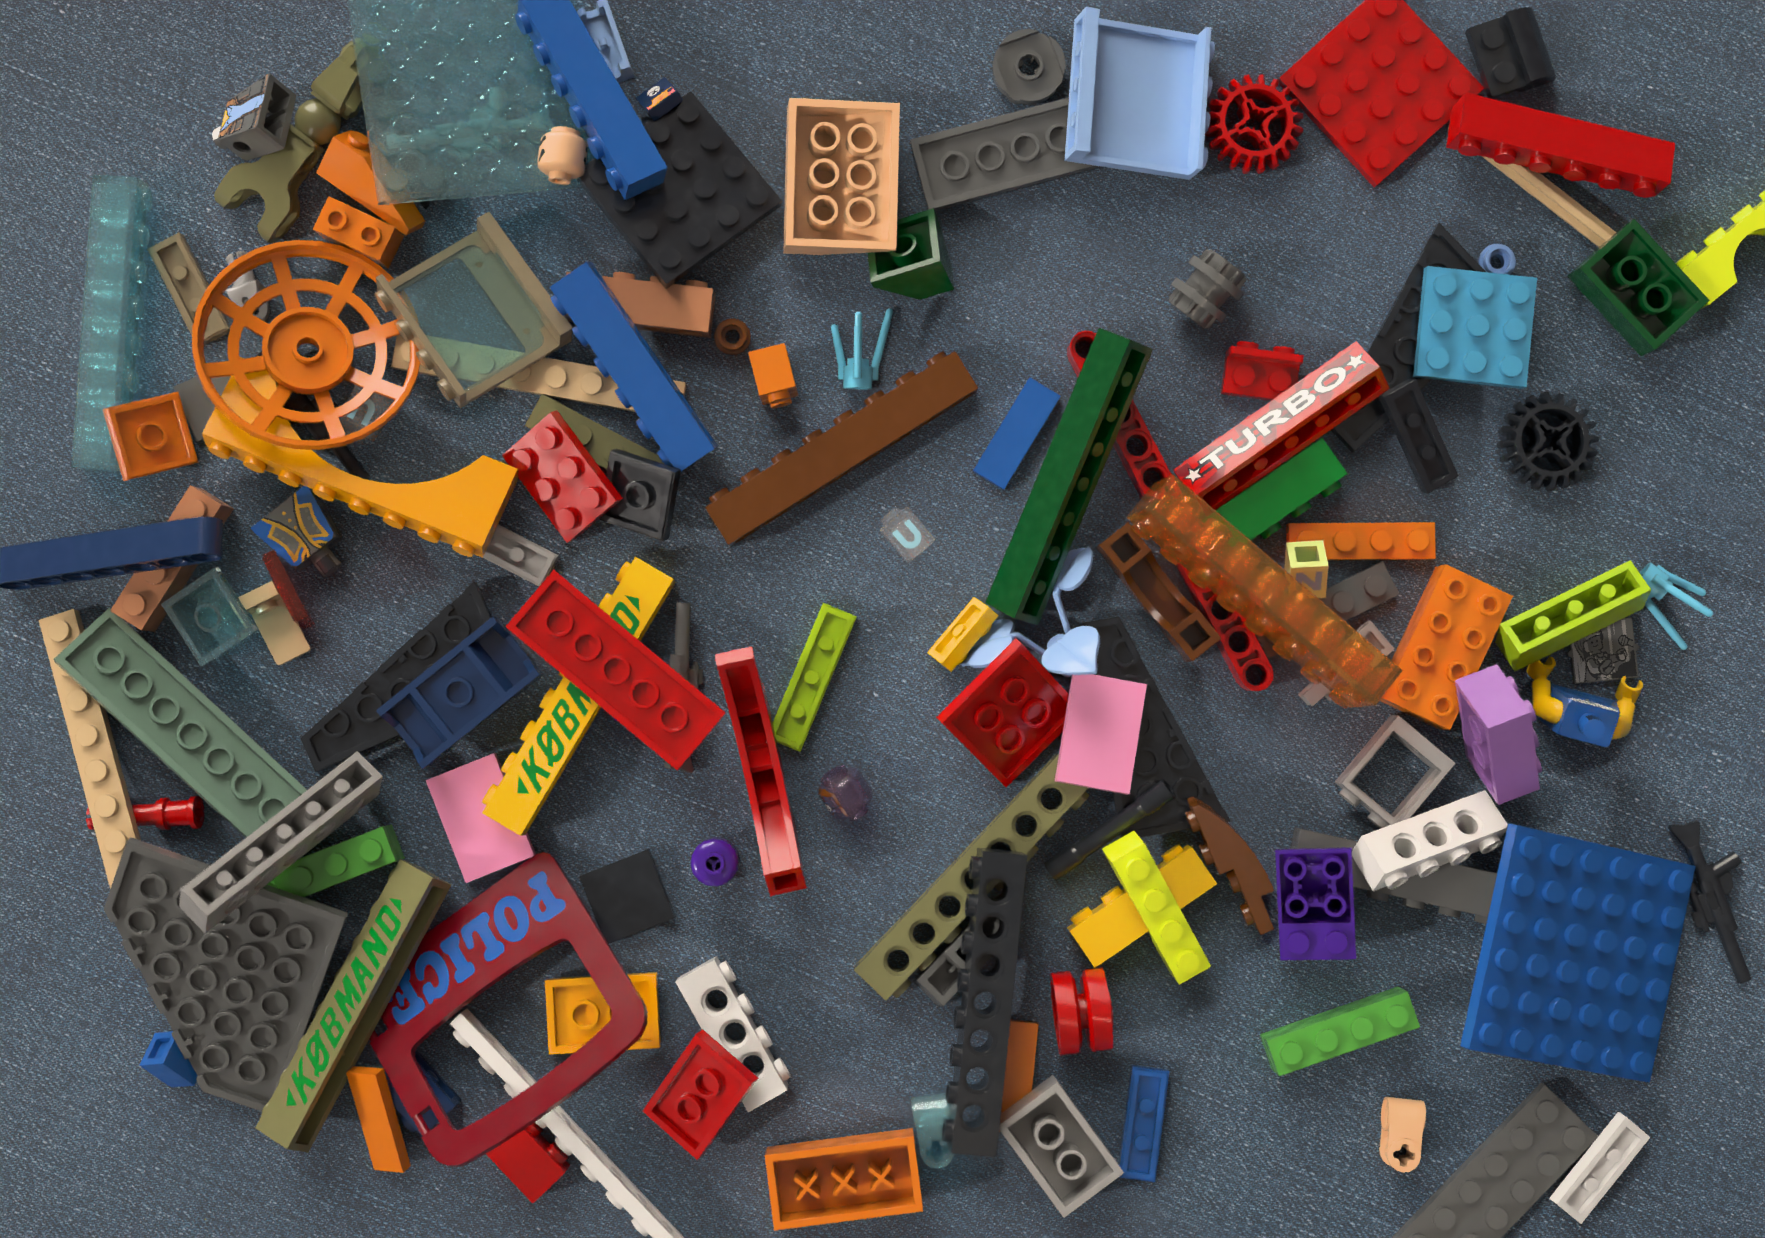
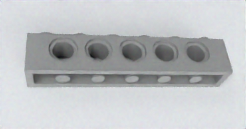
M358 751L182 887L180 890L179 908L206 934L379 795L383 776Z

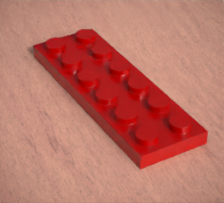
M555 570L549 574L505 626L677 771L681 769L727 714Z

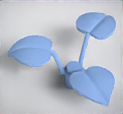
M1077 548L1068 552L1053 588L1052 595L1065 635L1057 634L1053 636L1047 643V649L1044 650L1021 633L1014 632L1015 625L1011 620H995L990 631L985 636L980 637L970 649L967 658L961 663L962 667H987L1016 638L1041 655L1043 666L1050 672L1062 674V676L1067 678L1072 677V675L1097 674L1100 635L1091 626H1080L1071 629L1061 600L1062 590L1071 591L1076 589L1090 573L1094 556L1091 548Z

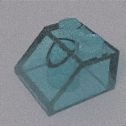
M219 566L214 567L161 604L201 667L227 656L251 640L258 631L257 626Z

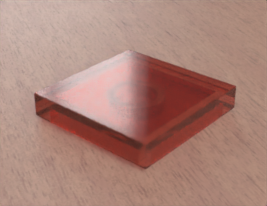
M275 549L263 554L262 559L293 621L303 630L315 625L283 559Z

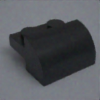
M1532 7L1506 12L1503 17L1470 27L1465 31L1487 98L1494 99L1515 91L1520 93L1553 82L1556 79V74Z

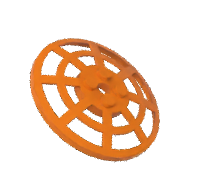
M292 240L276 242L254 249L235 259L215 277L205 290L198 304L192 326V354L196 373L205 393L216 408L234 425L253 437L277 446L302 450L335 448L361 440L379 430L399 412L408 400L418 378L420 361L416 352L419 350L414 342L410 340V362L402 387L382 380L387 363L386 339L400 334L395 325L398 320L396 319L381 325L371 308L352 292L362 273L375 283L376 277L383 274L388 282L394 278L380 265L363 254L341 245L323 241ZM287 258H322L336 261L349 267L339 285L318 279H292ZM272 262L278 283L257 292L242 307L222 295L228 286L243 274L260 265ZM404 291L397 294L419 325L416 312L409 297ZM296 292H318L330 295L332 298L325 310L315 307H301ZM282 296L286 311L278 315L270 324L253 315L264 303L275 297ZM346 304L361 315L369 327L368 330L350 334L345 324L338 318ZM213 308H216L234 320L228 336L227 355L229 361L206 363L204 335L208 318ZM244 327L263 338L262 356L240 359L239 343ZM309 343L315 345L319 352L314 357L306 358L301 356L297 349L302 344ZM375 344L376 360L371 375L351 367L354 349ZM267 370L272 379L279 385L268 400L252 386L245 374ZM234 376L236 383L244 394L258 407L262 408L252 424L239 417L225 403L215 389L211 378ZM343 380L363 388L352 400L339 407H334L329 390L339 385ZM293 392L308 395L314 394L320 412H299L283 408ZM373 393L394 400L390 407L374 422L356 432L345 435L339 418L361 407L370 399ZM276 417L299 423L324 422L330 439L295 440L275 436L266 432V430Z

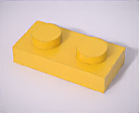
M973 597L927 653L952 672L957 665L967 658L970 649L980 637L985 636L990 631L992 623L999 615L989 606Z

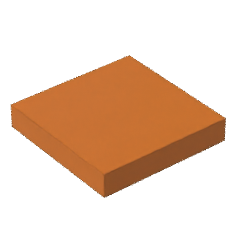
M178 392L102 409L123 481L199 463Z

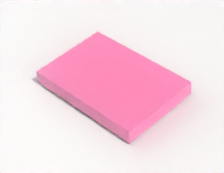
M1094 674L1072 675L1055 782L1126 795L1130 794L1147 684Z
M496 753L426 780L465 883L536 855L528 833L520 836L482 814L486 807L482 803L485 794L492 784L498 786L505 775L501 771L502 767Z

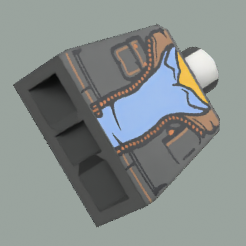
M270 73L265 75L227 102L221 126L214 129L212 133L215 144L221 149L228 148L241 159L247 161L284 149L297 95Z

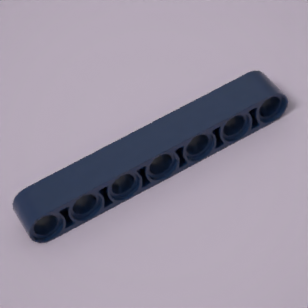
M194 517L0 548V588L25 590L219 561L223 558V520L214 517Z

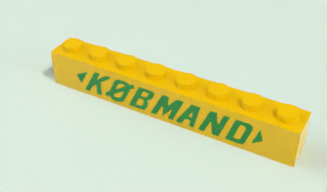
M635 557L632 563L626 561L615 579L620 582L613 595L606 593L598 607L641 642L676 582L673 578ZM560 672L558 675L563 678L556 690L550 688L540 703L539 707L544 710L537 722L531 720L524 729L520 739L525 742L518 754L512 752L506 759L501 769L506 774L498 786L492 784L482 800V803L486 805L482 814L520 836H524L528 832L601 709L596 702Z

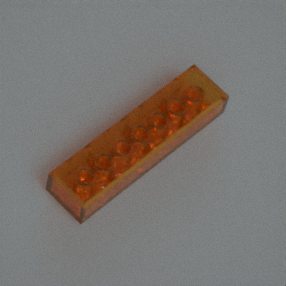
M1173 474L1154 483L1126 517L1133 523L1131 528L1136 534L1145 540L1151 538L1161 547L1160 553L1168 561L1176 565L1180 563L1190 571L1188 577L1195 584L1204 589L1208 587L1217 594L1216 600L1223 608L1232 613L1237 611L1246 619L1244 624L1250 631L1260 637L1265 635L1274 643L1272 648L1277 654L1290 661L1293 659L1302 667L1301 673L1314 684L1321 683L1331 691L1328 694L1329 697L1343 708L1375 706L1403 671Z

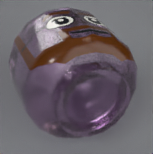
M839 765L822 776L820 779L822 784L819 787L818 795L833 818L837 820L849 818L850 821H856L869 811L867 805L872 800L873 792L857 768H846L845 765Z

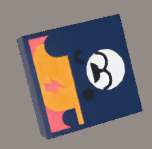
M664 77L636 97V100L649 117L656 121L679 105L683 98L677 89Z

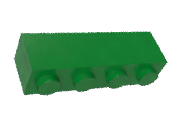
M1320 438L1210 515L1197 522L1220 559L1230 555L1235 560L1252 548L1248 542L1260 534L1263 539H1266L1282 528L1278 521L1285 516L1291 514L1293 519L1311 508L1312 505L1309 503V500L1321 493L1323 498L1339 489L1342 486L1339 479L1345 476L1347 472L1324 439Z

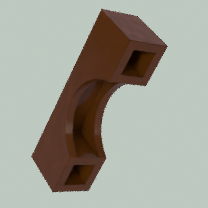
M1129 522L1095 547L1186 662L1194 661L1221 639L1202 613L1170 581L1157 563L1151 549Z

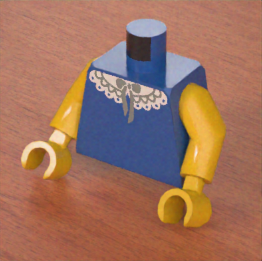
M1549 656L1544 664L1538 660L1528 665L1527 673L1534 679L1532 682V699L1536 717L1556 734L1609 747L1612 739L1616 740L1625 737L1631 730L1635 711L1634 703H1636L1643 688L1641 680L1638 681L1636 688H1632L1625 683L1626 676H1623L1615 693V697L1619 700L1616 702L1608 698L1551 684L1547 677L1556 666L1555 659Z

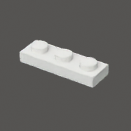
M1617 1112L1551 1195L1550 1199L1582 1224L1650 1137L1626 1116Z

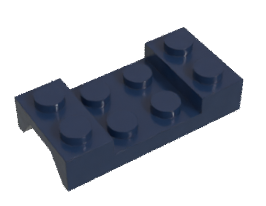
M492 617L378 708L376 712L395 728L413 751L421 768L426 769L544 674L499 618Z

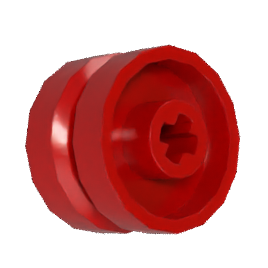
M1103 967L1083 970L1080 976L1081 993L1079 994L1077 993L1074 976L1070 971L1050 973L1052 1011L1059 1054L1068 1055L1080 1052L1082 1048V1029H1085L1087 1043L1093 1052L1112 1050L1113 1009Z

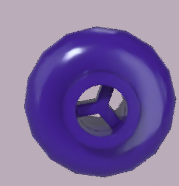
M713 837L704 840L695 848L691 856L690 865L694 876L699 882L706 886L718 887L725 885L734 878L739 869L740 857L738 850L731 842L724 838ZM715 856V857H718L719 859L713 860V859L710 858V857ZM707 861L712 864V869L708 867ZM721 862L720 868L716 870V864Z

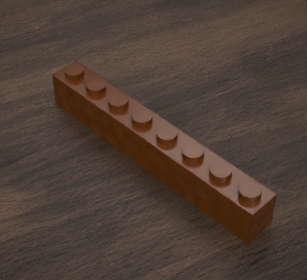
M945 351L936 354L926 362L928 368L917 375L913 370L904 374L895 381L897 387L885 394L883 390L874 393L864 400L866 407L856 413H853L851 409L847 410L833 420L835 426L824 433L821 429L815 430L802 439L804 445L794 452H791L789 448L783 450L771 459L772 466L762 472L759 468H755L740 478L742 483L740 486L732 491L725 487L708 499L711 504L706 506L705 509L730 547L734 546L976 394L978 386L957 353L953 351L946 355Z

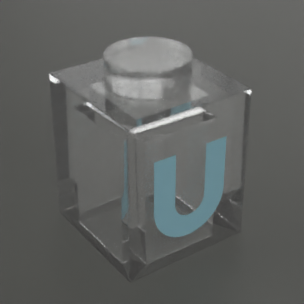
M355 384L346 402L352 400L363 388ZM373 393L370 399L361 407L339 418L342 427L346 428L344 431L345 435L356 432L374 422L390 407L392 402ZM385 425L356 442L363 445L365 439L377 443Z
M908 506L902 511L895 507L880 520L884 526L879 530V533L907 566L936 541L934 536Z

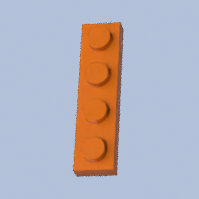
M1435 522L1286 524V542L1323 540L1327 560L1436 559Z

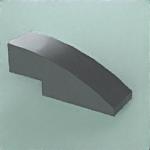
M992 916L983 922L982 931L984 935H992L997 932L1000 924L998 917ZM969 923L950 944L945 946L935 960L913 980L939 1007L944 1006L958 991V972L960 968L965 969L966 954L961 953V940L963 931H969ZM986 954L981 957L978 963L979 970L993 954Z

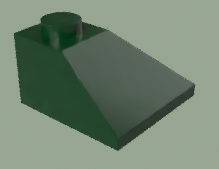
M934 208L897 220L896 251L868 253L870 281L874 288L918 300L954 290L951 261Z

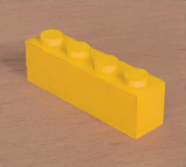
M1177 844L1161 855L1164 861L1158 864L1157 867L1180 909L1217 885L1193 847L1186 845L1182 848L1180 844ZM1119 886L1112 888L1102 895L1101 900L1103 903L1093 910H1090L1087 906L1070 918L1072 924L1067 927L1094 968L1148 932L1124 888L1121 890Z

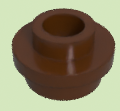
M730 318L722 321L717 326L714 339L721 352L727 355H739L749 347L751 333L743 321ZM735 331L739 333L740 338L737 343L731 344L726 341V336L729 332Z

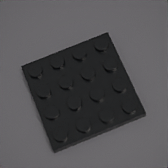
M691 91L682 97L683 101L661 118L656 121L650 119L643 124L667 165L663 183L624 200L619 189L615 191L610 186L605 174L607 169L601 158L593 159L587 163L584 175L576 179L666 289L777 210L782 204L780 197Z

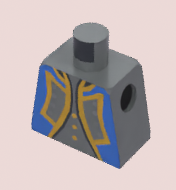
M305 485L251 527L255 534L295 569L304 570L313 563L323 577H327L342 565L330 549L338 544L343 537L322 498L315 495L313 489Z

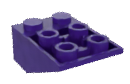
M1352 847L1275 849L1280 960L1356 959Z

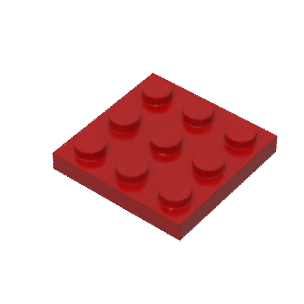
M1015 638L936 718L1007 787L1063 732L1069 693L1030 651Z

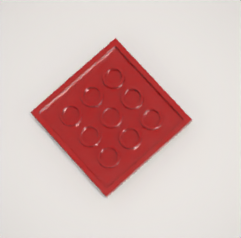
M1365 0L1278 79L1279 85L1283 89L1290 87L1291 91L1288 95L1292 99H1298V106L1374 188L1450 120L1452 107L1465 92L1478 95L1484 89L1479 81L1404 0Z

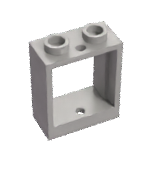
M1390 715L1337 778L1335 783L1342 788L1339 792L1342 798L1354 807L1361 804L1370 812L1367 818L1378 828L1382 829L1409 819L1456 763L1399 715ZM1392 735L1430 768L1394 812L1389 814L1352 781Z

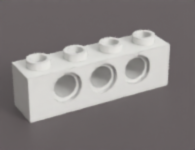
M1486 790L1361 836L1352 850V857L1373 891L1386 886L1388 889H1394L1404 884L1408 878L1417 874L1420 877H1426L1446 863L1454 866L1465 861L1475 852L1481 851L1482 854L1493 851L1501 844L1500 839L1506 832L1508 824Z
M715 956L678 977L675 982L701 1029L707 1032L743 1065V1060L750 1055H756L762 1059L764 1068L757 1073H753L758 1077V1080L742 1101L746 1110L750 1112L787 1091L789 1085L787 1079L791 1076L781 1058L775 1060L768 1047L773 1044L765 1028L762 1025L757 1028L750 1015L754 1013V1009L745 993L739 995L732 982L737 980L732 968L727 961L721 963L718 957ZM713 990L724 992L728 999L727 1005L723 1008L712 1007L708 1002V993ZM734 1022L741 1024L745 1028L746 1036L737 1041L730 1039L725 1030L728 1024Z

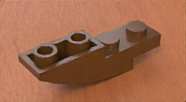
M1194 796L1187 798L1186 800L1191 810L1185 812L1192 832L1200 831L1204 844L1198 847L1206 865L1213 864L1219 874L1227 872L1226 877L1234 894L1240 891L1244 904L1240 905L1239 908L1247 926L1254 924L1260 935L1274 930L1261 896L1275 890L1258 858L1224 817Z

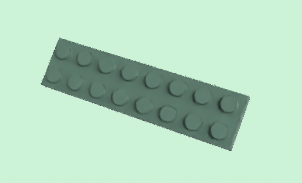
M110 607L54 658V662L245 838L307 791L303 785L122 618L111 612Z

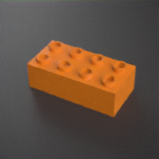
M1447 564L1436 566L1374 699L1439 730H1451L1459 713L1455 680L1478 672L1513 596Z
M913 1128L768 1146L766 1148L765 1162L774 1231L923 1211Z

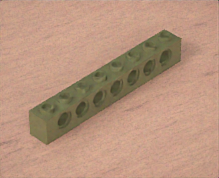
M1055 754L854 965V971L885 1001L891 995L896 999L901 996L912 983L908 979L909 976L917 968L923 972L937 957L933 951L943 941L947 945L950 944L962 931L963 928L959 924L966 917V896L968 893L973 894V888L965 885L964 877L969 871L971 856L977 855V848L991 849L993 844L1005 842L1009 845L1010 851H1018L1028 855V862L1039 850L1035 844L1041 837L1046 834L1050 838L1063 825L1064 821L1060 817L1070 807L1076 811L1090 796L1086 792L1088 787L1055 782L1059 754ZM1048 788L1057 789L1061 796L1058 806L1052 809L1045 808L1041 803V795ZM1030 815L1034 818L1035 829L1031 834L1020 835L1017 833L1015 823L1020 816ZM1001 879L991 880L987 884L986 894L993 888L1000 891L1003 888ZM954 896L959 900L960 906L955 914L945 915L939 910V902L943 897ZM919 923L930 924L934 928L933 937L926 942L918 941L913 936V930ZM903 950L908 954L909 961L906 966L894 968L888 963L887 958L892 951Z

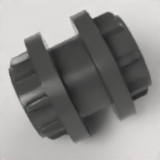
M1212 249L1205 250L1199 258L1195 255L1190 258L1188 263L1195 268L1194 272L1185 283L1176 277L1171 283L1175 290L1169 297V301L1173 306L1204 329H1209L1216 320L1220 323L1225 320L1227 315L1220 308L1229 296L1239 301L1244 295V292L1240 289L1246 282L1244 273Z

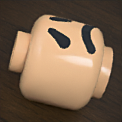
M557 126L553 127L551 132L541 137L537 163L539 170L549 176L548 180L559 185H569L572 179H577L584 175L588 143L580 137L581 133L578 130Z

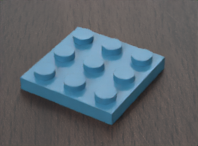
M1433 266L1425 267L1413 377L1517 389L1526 388L1537 278Z

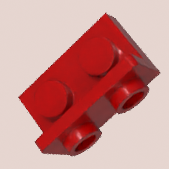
M1239 341L1236 346H1231L1226 351L1221 394L1272 401L1276 396L1298 382L1299 368L1303 364L1304 355L1295 354V349L1291 347L1274 346L1273 351L1258 349L1259 344Z

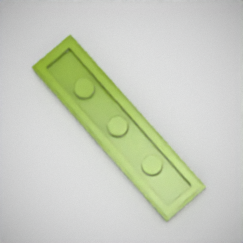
M826 603L822 604L773 721L777 743L801 752L857 616Z

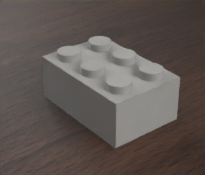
M1051 1075L1001 1113L999 1130L1063 1218L1124 1174L1118 1162L1054 1075Z

